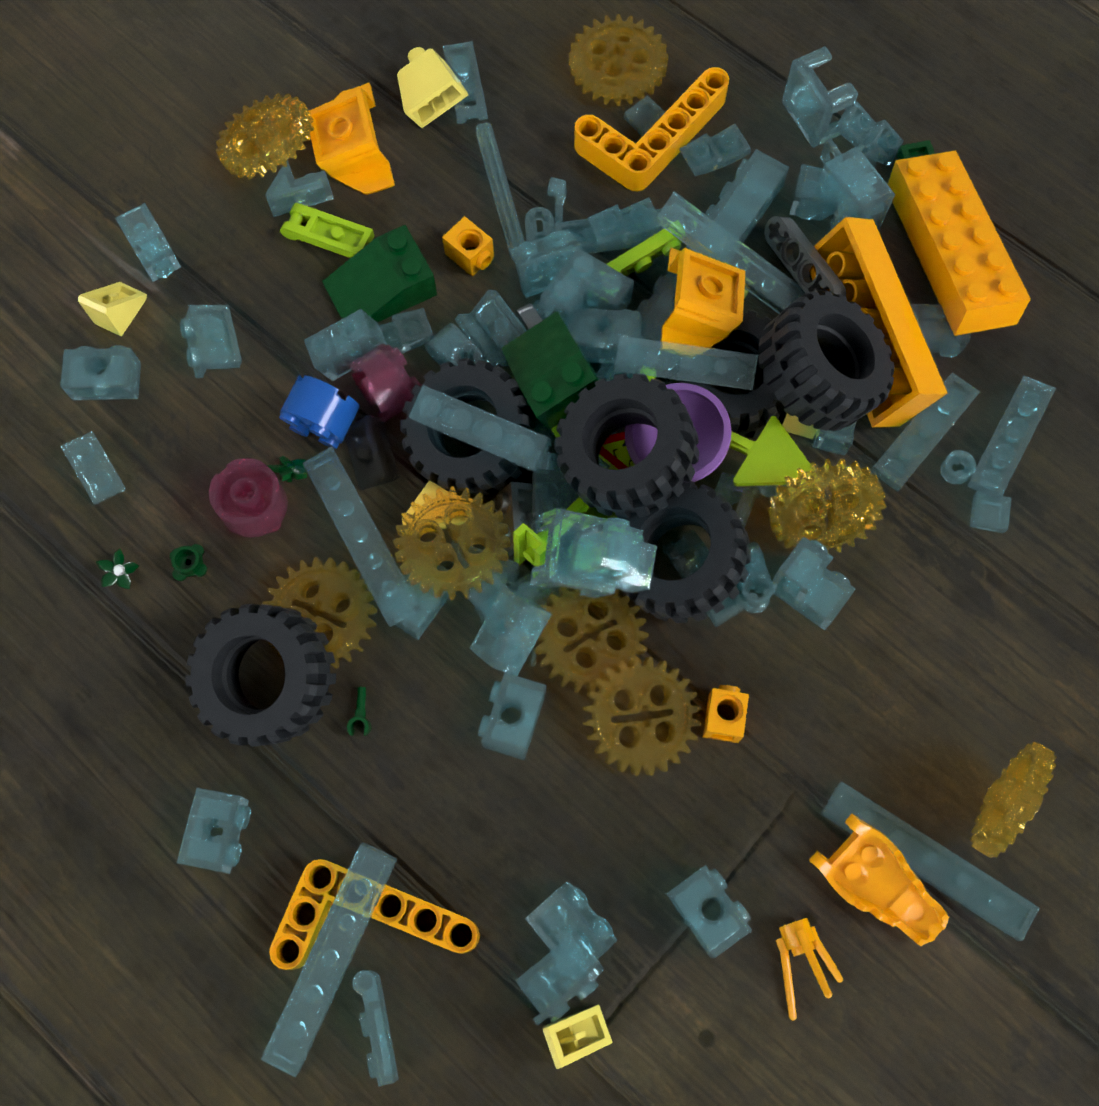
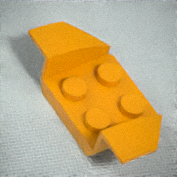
M370 83L342 91L334 100L305 112L316 164L330 177L365 195L395 186L390 163L379 150L369 109L376 105Z
M670 248L667 271L677 274L674 310L662 325L660 350L693 358L728 338L743 322L746 271L687 248L682 249V251Z

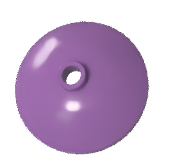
M688 383L666 385L667 389H673L679 395L698 434L699 443L696 446L700 452L699 461L696 464H692L695 474L691 480L696 482L712 473L724 460L731 443L729 415L722 402L710 391ZM631 424L625 428L626 447L635 465L650 453L656 442L658 430L650 425Z

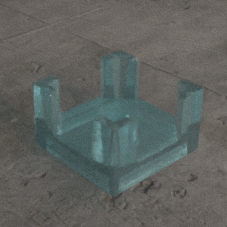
M826 46L792 61L782 98L783 105L812 148L845 133L847 124L845 122L840 123V121L830 123L832 115L853 105L858 96V92L851 83H846L827 91L814 72L813 68L832 60V55Z
M560 508L540 514L538 516L537 532L548 530L545 563L533 567L530 586L540 588L555 586L582 590L580 591L581 596L591 598L615 594L622 522Z

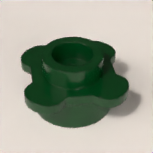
M201 545L182 546L172 550L170 559L175 569L172 575L177 581H184L187 577L194 575L202 577L206 574L207 566L203 563L202 558L205 551ZM187 560H191L190 565L185 564Z

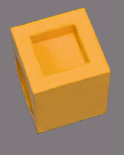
M465 216L442 237L445 255L472 277L480 269H486L494 258L493 239ZM475 247L473 250H466V248Z
M719 685L718 689L712 688L708 695L703 737L739 743L744 737L749 694L740 693V688L731 685ZM726 704L732 707L735 712V719H722L718 715L717 706Z

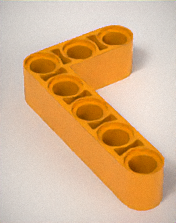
M718 67L705 70L636 144L594 115L581 116L575 122V151L625 188L637 192L644 190L724 105L729 85L728 73Z
M318 859L310 862L304 869L271 943L269 953L273 964L280 969L294 970L304 966L311 957L333 903L342 905L456 953L463 954L472 951L479 943L480 933L477 925L466 917L327 860ZM326 867L331 872V881L326 887L319 889L315 885L314 877L318 870ZM355 882H363L366 887L365 897L358 903L351 902L348 896L350 886ZM394 895L400 899L401 909L396 916L388 918L383 913V902L389 896ZM310 903L315 909V918L310 924L304 926L299 920V910L305 904ZM424 910L433 911L437 919L435 927L429 932H422L417 926V918ZM460 924L468 925L472 931V939L464 947H458L452 941V931ZM293 940L299 946V954L295 961L289 963L284 959L282 951L285 944Z

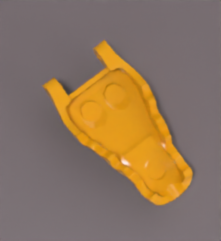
M851 813L845 820L849 828L854 831L829 859L817 851L809 861L819 869L834 890L851 905L863 912H870L877 919L892 927H898L919 946L934 941L937 935L946 928L949 919L947 912L929 895L925 886L910 868L898 847L881 831Z

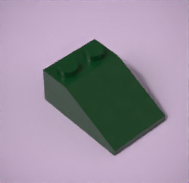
M406 224L376 237L322 281L350 335L437 296L434 274Z
M558 311L501 347L520 390L535 416L548 430L558 425L560 419H566L567 415L564 410L570 402L575 404L580 399L577 394L585 388L589 391L596 387L595 382L599 380Z

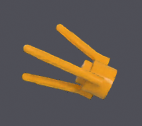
M808 918L780 927L779 930L782 938L775 940L780 951L789 1018L792 1021L796 1020L797 1014L789 950L792 951L794 957L805 953L826 998H831L832 992L813 950H817L838 983L843 981L837 966L820 941L815 926H810Z

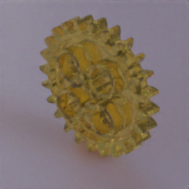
M617 14L615 21H611L606 15L602 24L594 19L593 28L584 25L583 34L576 33L575 43H571L569 65L571 76H575V85L583 84V94L593 91L592 100L594 101L603 96L604 104L606 105L611 98L615 99L617 106H620L622 99H626L632 105L634 96L643 101L645 91L653 95L655 86H661L662 77L666 76L668 54H666L667 45L661 43L662 35H653L654 26L644 29L643 19L634 24L633 16L631 15L626 21H622L620 14Z
M277 93L271 100L268 95H265L263 102L259 103L255 99L252 107L249 108L244 105L242 106L243 112L241 114H232L235 120L224 123L228 129L219 131L221 139L216 141L219 148L215 151L219 156V160L226 170H229L231 175L236 173L239 178H242L247 174L249 179H252L258 172L261 177H264L266 170L270 169L275 173L279 164L286 167V160L288 158L296 159V150H305L306 147L303 142L311 140L309 132L314 130L311 124L314 120L305 103L301 102L297 96L292 98L287 93L282 98Z
M843 458L839 460L836 466H832L830 459H826L823 467L818 468L815 462H811L810 471L808 472L798 468L797 473L799 477L795 479L786 476L787 487L776 486L777 496L770 497L772 507L768 508L769 521L777 540L784 541L785 548L787 549L795 546L797 553H801L805 548H808L810 556H813L817 549H822L823 554L827 555L829 549L833 547L839 553L842 551V545L845 543L854 547V539L856 537L867 539L865 530L877 529L874 520H882L881 510L886 508L884 502L886 496L877 475H872L869 467L860 469L857 461L847 467ZM826 487H828V488H827V494H828V497H829V499H828L827 501H826V498H825V488H826ZM826 516H827V518H828V528H827V529H826V523H825V520H824V518H825Z
M451 486L448 496H444L438 488L436 489V498L433 500L427 494H423L425 504L420 506L412 502L411 506L414 514L402 513V518L406 525H396L397 534L401 537L393 539L395 548L400 549L395 553L397 562H404L400 566L402 574H410L408 579L412 586L421 581L420 589L423 594L427 593L432 587L436 599L440 598L443 591L448 592L450 601L454 600L456 591H461L465 599L469 598V588L474 587L477 592L482 593L481 582L484 580L493 585L494 578L491 572L502 574L503 566L499 561H508L509 559L508 552L504 550V548L511 547L510 538L505 536L509 533L508 524H500L504 520L502 511L493 513L495 510L493 501L483 505L482 493L477 494L471 499L469 488H465L461 496L456 494L454 486ZM457 516L468 518L461 525L451 523L452 519ZM437 518L442 519L453 542L458 543L462 557L469 564L468 568H463L454 548L450 543L446 542L445 534L436 522ZM425 533L436 534L435 539L430 542L420 541L421 536ZM474 544L485 546L481 553L472 554L468 552V549ZM443 561L454 563L453 567L448 571L436 569Z
M314 557L312 567H309L301 560L300 571L296 572L289 566L287 567L289 578L276 577L277 582L280 584L279 589L268 588L267 590L274 597L273 601H263L262 604L282 606V608H290L301 612L302 617L310 618L317 624L315 632L323 633L326 630H333V638L324 647L326 652H333L335 663L331 665L338 669L340 657L351 662L352 657L349 651L354 649L358 652H363L361 645L358 643L360 639L371 640L365 629L376 627V623L368 618V615L377 613L378 609L374 605L367 603L374 600L375 595L371 591H365L369 587V583L365 579L358 581L361 574L356 569L348 572L349 566L344 561L336 568V562L330 557L326 561L325 566H323L318 557ZM319 585L318 593L312 598H306V592L309 587ZM350 599V605L347 610L340 613L336 612V606L339 601ZM294 600H298L318 612L325 611L331 618L345 622L347 626L340 628L320 616L314 617L307 610L293 606L292 603ZM268 643L271 648L277 649L273 644Z
M588 578L585 588H582L580 583L574 580L571 592L567 587L561 585L559 588L560 598L552 593L547 598L552 607L541 605L539 612L546 618L540 617L534 621V625L542 629L541 631L534 632L532 635V639L542 641V644L535 648L534 653L545 654L546 656L541 661L540 666L551 665L553 667L549 675L550 679L558 674L563 676L561 687L566 686L569 681L574 682L575 693H578L582 685H586L589 695H592L598 684L603 693H607L610 689L609 681L617 688L623 684L621 675L630 679L634 675L630 666L639 667L642 664L641 659L636 654H644L647 651V647L639 643L646 640L649 636V633L639 631V628L647 621L643 618L636 619L634 616L640 607L634 606L629 608L627 603L630 601V598L627 595L622 599L618 597L620 589L618 585L611 592L607 591L605 580L602 581L598 588H594L592 578ZM592 605L600 607L604 612V619L597 620L592 618L588 613V607ZM609 621H617V625L600 632L595 640L588 639L568 653L563 651L564 647L581 640L586 631L591 634ZM562 622L571 624L575 631L574 636L565 637L561 635L557 625ZM610 635L617 636L622 642V649H611L606 642V637ZM580 652L589 654L593 660V666L590 668L580 666L576 661V654Z
M632 657L630 659V668L627 667L623 660L618 661V673L610 668L604 669L608 680L595 679L594 683L600 690L598 692H587L586 694L594 700L593 705L583 707L584 711L592 713V719L584 721L583 725L594 728V732L586 738L587 740H598L600 742L594 750L596 754L608 752L604 763L610 765L618 759L617 771L624 772L630 764L631 774L635 776L639 775L642 766L649 776L654 775L655 765L661 771L667 772V760L669 759L674 764H680L681 761L677 752L690 753L691 750L685 744L686 740L698 739L690 731L691 727L701 725L700 721L692 718V713L700 711L701 707L690 704V700L697 696V692L686 693L684 689L690 680L683 679L677 681L679 669L674 668L667 673L666 661H660L655 668L652 657H646L642 666L638 657ZM655 685L661 687L664 691V700L658 706L653 704L650 699V691ZM619 690L625 691L630 699L628 707L622 711L614 703V696ZM641 710H673L671 716L646 718L643 720V723L642 721L633 720L620 723L611 722V717L637 714ZM663 721L669 727V736L665 741L660 742L655 736V728ZM626 726L630 727L634 732V741L628 747H624L619 740V733Z
M1033 741L1031 745L1028 743L1024 750L1020 749L1015 758H1011L1007 769L1003 768L1001 777L992 783L985 794L983 805L980 807L982 811L974 821L977 824L971 830V833H973L970 839L973 842L971 847L989 858L993 856L997 858L1000 852L1004 853L1009 843L1011 845L1014 844L1017 834L1024 832L1026 822L1033 819L1042 804L1043 795L1048 791L1046 785L1053 778L1054 775L1051 772L1056 767L1054 761L1057 757L1053 755L1054 751Z

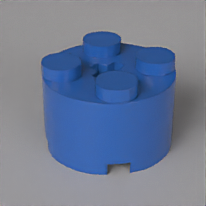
M299 375L280 410L279 418L290 424L289 429L304 437H308L309 433H313L320 437L318 440L320 443L332 449H337L339 444L343 442L360 405L349 395L345 401L341 399V396L337 394L339 389L326 382L306 375L302 378Z

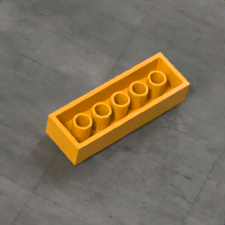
M956 150L896 160L886 189L954 336L1017 325L1031 298Z
M845 217L814 247L844 284L847 301L855 302L861 306L860 310L865 314H869L875 320L873 323L876 328L881 329L885 335V344L890 346L892 352L890 360L894 362L895 371L892 376L894 381L887 399L869 412L867 416L872 427H900L948 394L874 219ZM813 265L809 271L812 280L816 277V268Z

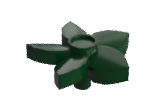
M282 455L280 457V465H267V471L280 473L279 479L281 481L292 482V478L297 480L307 478V471L305 469L307 460L295 459L290 461Z
M120 548L117 549L111 561H96L98 567L102 571L107 572L101 579V587L111 586L116 583L121 588L130 589L131 581L127 574L133 573L140 565L134 562L124 563L123 552Z

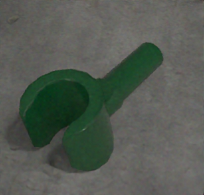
M357 687L355 717L351 718L347 724V731L351 736L354 735V724L359 720L365 725L364 736H367L371 731V723L365 718L366 687Z

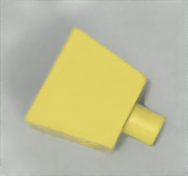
M416 47L408 53L410 63L399 70L397 77L405 114L423 128L467 97L468 92L449 65L433 49L425 51L421 47Z

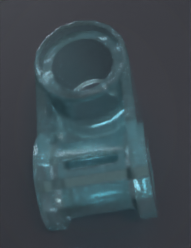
M451 322L425 342L426 350L439 365L450 361L453 365L458 366L459 359L470 358L475 364L479 359L482 360L480 349Z
M755 541L747 545L751 551V563L745 565L749 572L746 582H738L736 587L740 591L737 597L742 608L747 612L760 613L768 607L770 598L773 595L774 585L766 568L761 548ZM751 589H754L756 593H763V594H762L761 597L758 598L757 594H756V593H750V590H751Z

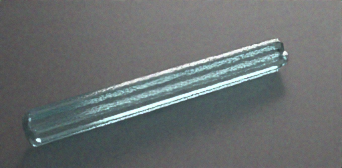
M488 122L478 124L475 128L476 136L510 258L512 260L524 259L527 256V248L492 125Z

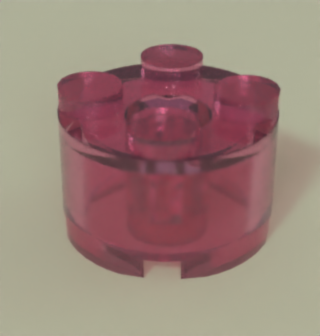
M381 343L349 363L348 368L355 371L351 375L369 405L377 404L380 409L377 415L383 422H386L402 412L405 401L411 402L414 397L411 393L413 387L416 384L420 387L421 385L414 376L410 378L403 366L407 362L397 347L392 348L389 344Z
M252 458L236 459L226 464L227 467L219 475L216 473L209 487L210 503L225 526L231 532L243 537H259L277 531L285 517L288 500L286 492L276 474L266 464Z

